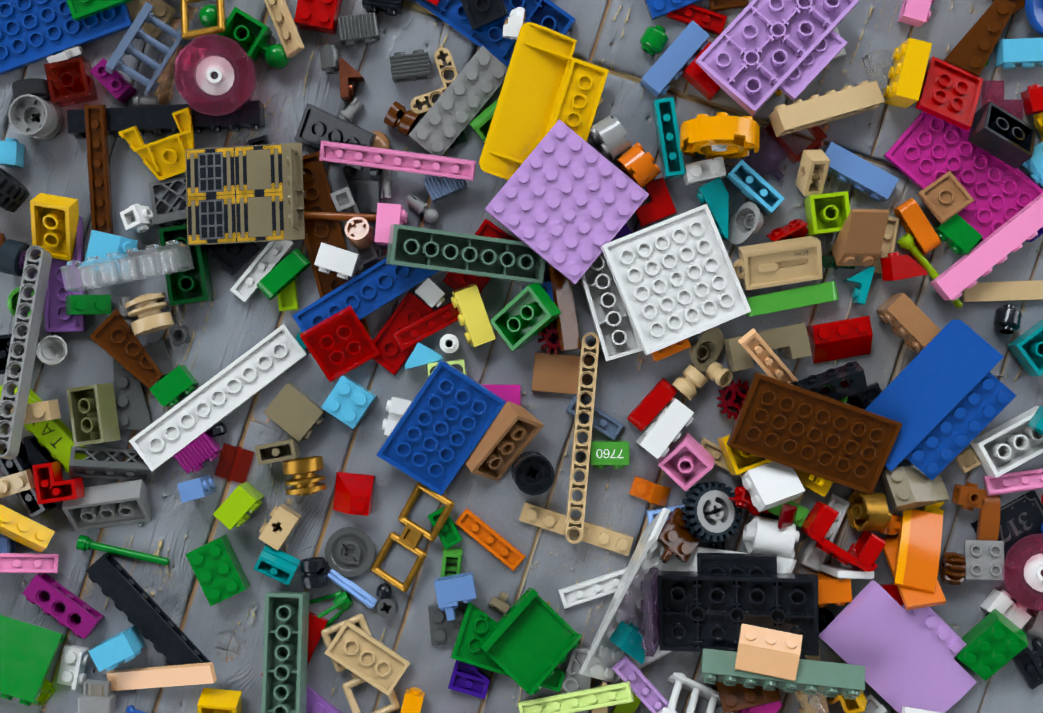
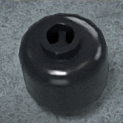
M1003 305V307L995 311L994 327L998 329L999 333L1013 334L1014 331L1020 328L1022 314L1014 305Z

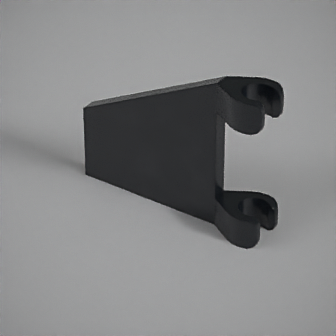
M344 166L343 172L361 214H377V203H381L383 169L370 168L371 180L355 179L356 168Z

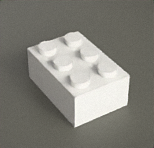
M672 398L652 420L636 442L657 459L660 456L663 458L669 451V444L672 441L676 442L681 436L680 430L692 422L694 412L676 398Z

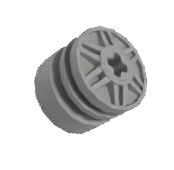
M25 94L14 99L9 107V123L20 134L44 141L52 139L61 130L63 123L62 113L50 101L35 95Z

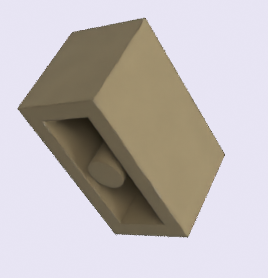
M295 438L255 446L258 465L300 457L298 441Z

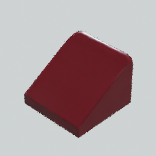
M782 504L777 525L779 529L793 524L797 512L796 506Z

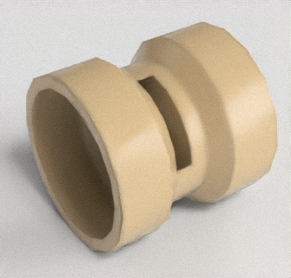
M713 362L706 371V377L724 388L731 383L733 372L728 368H724L720 363Z

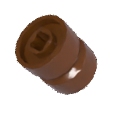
M395 101L388 110L384 123L393 129L397 127L398 132L408 137V134L417 125L420 115L412 110L406 111L405 106Z

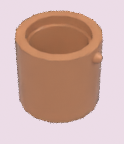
M354 217L346 223L345 234L351 242L350 245L359 249H365L375 239L374 228L370 227L366 219Z

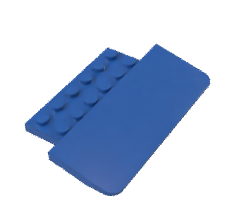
M958 319L951 320L865 409L902 423V427L885 463V467L890 471L904 458H907L933 481L1017 396L990 372L1004 356L963 321Z

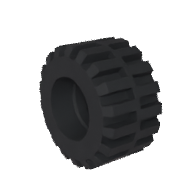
M0 168V207L14 213L28 198L30 193L22 183Z

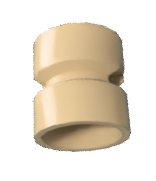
M689 364L683 371V377H678L672 383V386L691 401L697 394V388L702 389L708 382V379Z

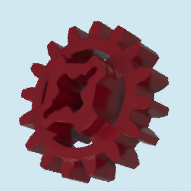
M737 379L736 383L732 380L730 385L724 387V390L718 389L721 396L716 397L717 400H720L717 407L723 408L720 413H727L726 418L730 419L733 415V419L736 421L747 393H741L738 387L748 392L750 386L747 387L748 381H744L741 384V379ZM729 391V392H730V395L728 396L727 399H725V396H726L727 392ZM736 396L741 397V400H739L738 403L733 402V400L736 399ZM727 407H734L737 413L730 411Z

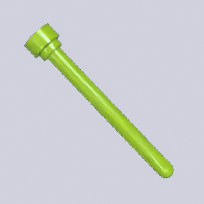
M910 233L905 234L897 241L901 248L910 251L933 280L939 276L937 271L914 245V237ZM959 298L954 301L950 300L956 308L963 306Z

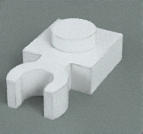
M77 46L56 55L48 56L46 59L50 66L53 64L61 66L68 63L67 59L80 55L84 51L81 46Z

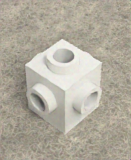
M134 204L120 212L126 231L144 233L149 230V227L153 226L151 218L153 213L149 206Z

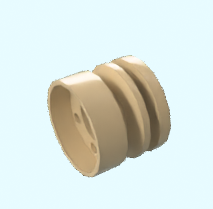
M165 293L144 294L125 303L126 309H135L128 312V317L138 316V319L131 323L134 336L158 332L175 325L171 312H161L162 309L169 305L168 302H160L166 299Z

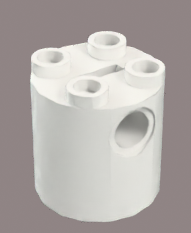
M755 515L751 522L744 527L743 541L750 554H777V557L794 559V544L798 543L800 532L796 531L794 523L779 529L777 527L778 519Z

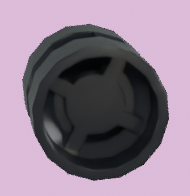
M311 557L300 560L301 572L304 573L301 577L302 588L311 589L327 585V574L323 572L326 569L325 557Z

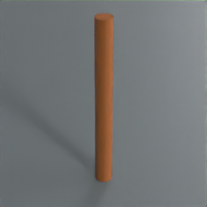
M304 211V219L349 221L354 217H362L368 222H376L377 215Z

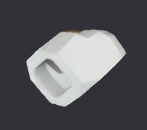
M517 7L511 10L510 16L505 19V24L503 25V38L517 40L520 28L525 23L524 8Z

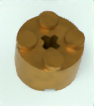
M854 492L849 497L848 502H851L850 508H847V518L850 526L856 528V531H881L887 522L891 521L892 515L888 510L884 493L873 492L870 495L865 492Z

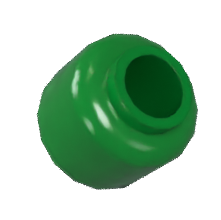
M659 25L647 27L640 39L641 49L653 56L655 53H661L668 42V36L665 34L666 29Z

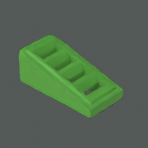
M443 548L441 577L460 574L462 548ZM446 563H457V566L446 565ZM445 570L456 571V573H446Z

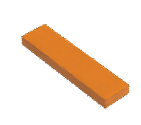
M468 508L455 521L457 526L512 571L526 557Z

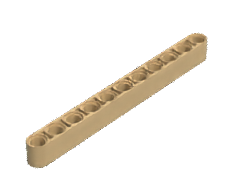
M592 332L582 337L565 522V537L572 544H577L582 540L584 530L600 343L598 335ZM592 336L595 339L593 347L586 345V337ZM586 355H590L594 359L591 366L584 364L583 359ZM585 374L592 377L590 385H584L582 382V377ZM584 393L588 394L591 399L586 405L580 401V397ZM581 413H587L589 416V420L585 424L579 422L578 417ZM580 432L587 434V440L584 443H580L577 440V435ZM584 452L585 460L577 462L575 459L576 453ZM576 471L584 473V478L581 481L574 480L573 476ZM579 490L582 492L580 500L572 499L574 491ZM573 510L581 512L580 517L576 520L570 518V513ZM572 529L579 531V536L575 539H571L568 536Z

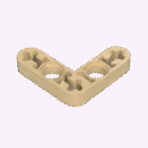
M439 48L434 53L435 63L444 87L412 99L411 109L419 115L426 114L430 108L426 104L419 111L418 108H414L417 106L416 102L420 101L421 104L427 103L425 99L428 98L432 107L434 104L432 102L433 96H441L447 89L446 85H450L458 75L451 53L446 48ZM441 53L445 56L448 55L446 57L447 65L452 64V66L444 67L442 60H438ZM446 71L454 72L455 76L452 80L444 78Z

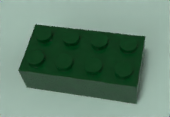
M187 224L159 228L169 305L177 307L214 301L206 245L188 246Z

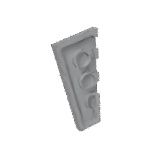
M577 646L573 650L559 694L590 689L591 677L578 674L590 649L589 647ZM589 710L575 713H589Z

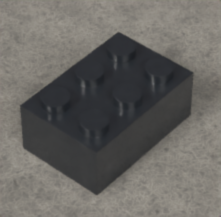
M989 101L975 113L968 141L1000 159L1005 164L1017 169L1032 157L1037 129Z

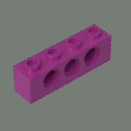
M46 573L35 575L22 593L30 603L40 606L45 614L55 617L60 625L70 628L73 634L79 638L86 639L92 635L105 617ZM45 591L49 593L50 599L45 597ZM60 603L65 605V611L60 608ZM76 614L81 617V622L76 620Z

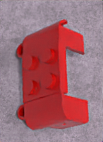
M820 501L816 502L800 530L817 542L816 547L829 555L833 552L831 556L843 564L851 563L864 571H874L878 566L875 564V561L886 545L885 540L869 531H863L856 543L851 544L848 551L843 550L824 538L839 512Z

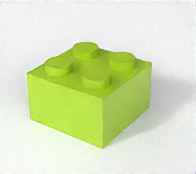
M848 191L810 195L804 199L807 229L809 231L808 236L837 234L840 232L850 213Z
M248 481L237 486L213 515L229 530L235 527L239 528L249 520L250 516L248 514L253 513L263 504L261 500L264 498V495Z

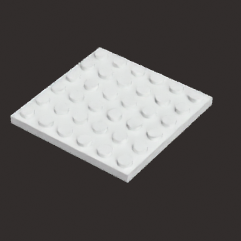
M707 204L601 246L645 355L751 312Z

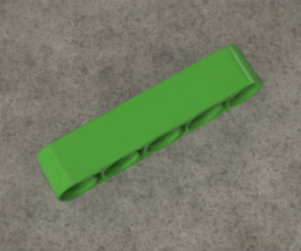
M831 281L748 297L746 299L751 312L746 313V317L839 300L836 282Z

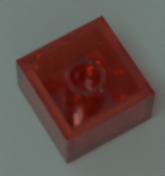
M83 57L44 64L52 103L59 107L98 100L93 74L90 72L92 69L91 63Z

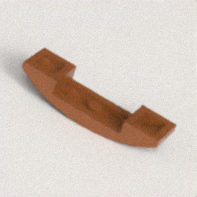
M983 489L985 501L981 505V509H979L976 540L998 541L1000 495L988 496L986 489Z

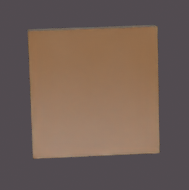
M948 171L917 194L941 224L974 202L973 197L951 171Z

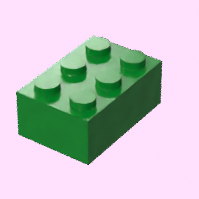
M538 282L530 284L490 320V323L509 348L515 351L523 348L562 312Z
M226 534L186 554L210 607L251 586Z
M994 609L961 638L967 645L956 655V658L986 681L1029 644L1025 632L997 609Z

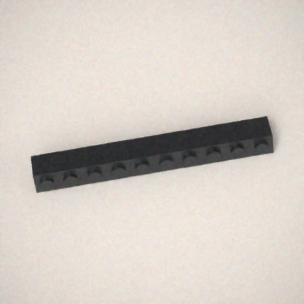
M257 100L106 108L107 134L121 137L118 133L119 131L133 126H137L141 136H145V133H152V135L157 136L164 135V132H171V134L179 133L180 131L172 113L187 107L191 108L193 134L202 133V130L218 133L221 132V129L238 132L240 128L257 131L259 127H265L264 104ZM84 109L67 110L68 133L75 136L76 139H86Z

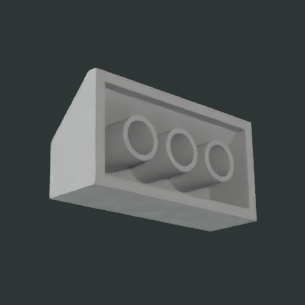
M142 479L84 487L85 497L65 500L62 504V509L75 531L146 522L152 519L149 494Z

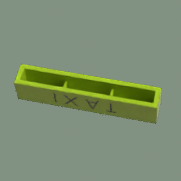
M3 384L0 386V399H1V393H2ZM18 387L15 388L14 394H16ZM30 388L27 404L42 402L39 396ZM60 419L25 424L24 428L38 438L37 441L41 446L47 447L51 452L52 458L60 461L64 465V470L69 474L71 447L74 446L72 431ZM75 453V459L83 460L87 457L83 453Z

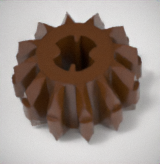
M945 552L940 562L941 580L949 585H961L964 581V576H966L965 557L957 552Z

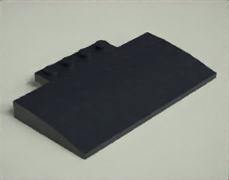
M697 553V572H658L660 651L702 652L703 648L737 652L741 625L747 624L803 635L800 655L819 656L817 574L777 573V554Z

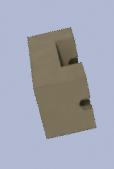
M805 323L757 332L772 350L782 348L784 359H797L812 355ZM744 335L724 339L723 348L727 367L733 372L754 368L752 357L738 342Z

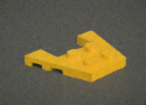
M190 107L172 113L180 131L179 133L148 144L144 143L137 126L118 132L122 139L124 138L129 143V147L143 159V163L159 181L186 172L185 150L195 149Z

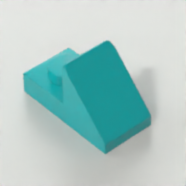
M867 267L843 280L857 285L852 292L853 304H865L875 267Z

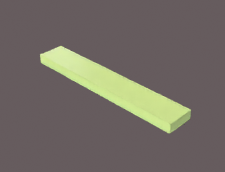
M630 681L520 701L518 706L520 713H575L630 703L634 701Z

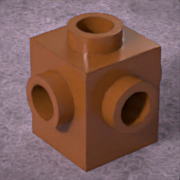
M966 482V485L955 483L951 502L961 505V508L965 510L981 509V505L985 501L984 490L978 488V484Z

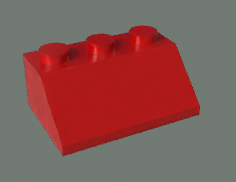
M870 316L807 326L813 363L871 353L873 333Z

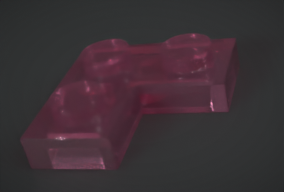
M1004 80L983 81L982 107L991 101L1017 118L1023 119V100H1004Z

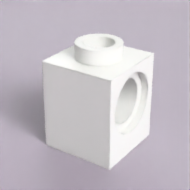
M429 278L415 291L432 308L435 306L437 308L440 307L446 300L444 298L446 294Z

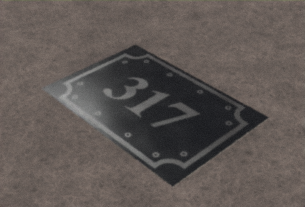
M1035 490L1029 491L1000 507L998 541L1004 542V562L1043 541V534L1041 533L1043 505ZM978 520L971 523L975 533H977Z

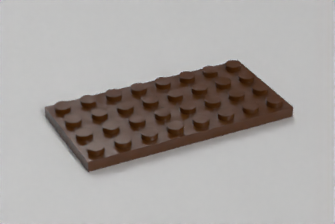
M756 372L727 445L872 495L902 427V423Z

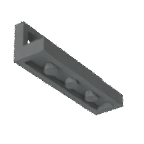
M71 447L69 477L142 479L150 481L151 470L146 463H139L135 460L140 457L136 450ZM75 453H83L87 457L83 460L75 459ZM101 454L105 455L107 459L98 461L95 457ZM125 456L128 459L124 462H119L115 458Z

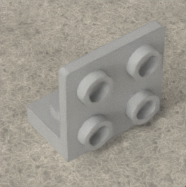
M964 540V557L966 561V576H964V579L1005 580L1003 541Z

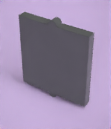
M165 340L147 343L146 346H143L163 375L169 374L174 370Z

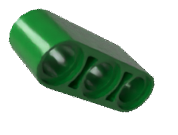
M295 249L265 275L256 286L269 300H272L310 266L311 262L299 249Z

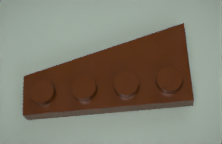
M117 308L89 336L147 388H151L163 375L138 338L134 336L133 331Z

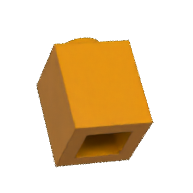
M416 687L407 688L400 713H421L425 692H421L422 690Z

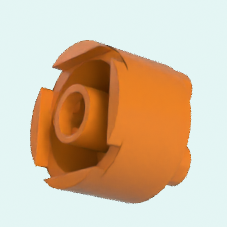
M637 142L616 161L622 171L626 172L642 188L658 176L661 170L655 163L653 164L655 161L653 156L648 151L644 153L645 150Z

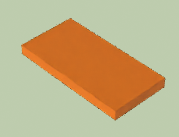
M899 537L883 539L886 542L883 553L893 578ZM938 580L934 594L897 586L906 610L946 603Z

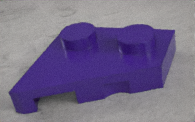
M456 660L448 689L485 699L490 678L477 666Z

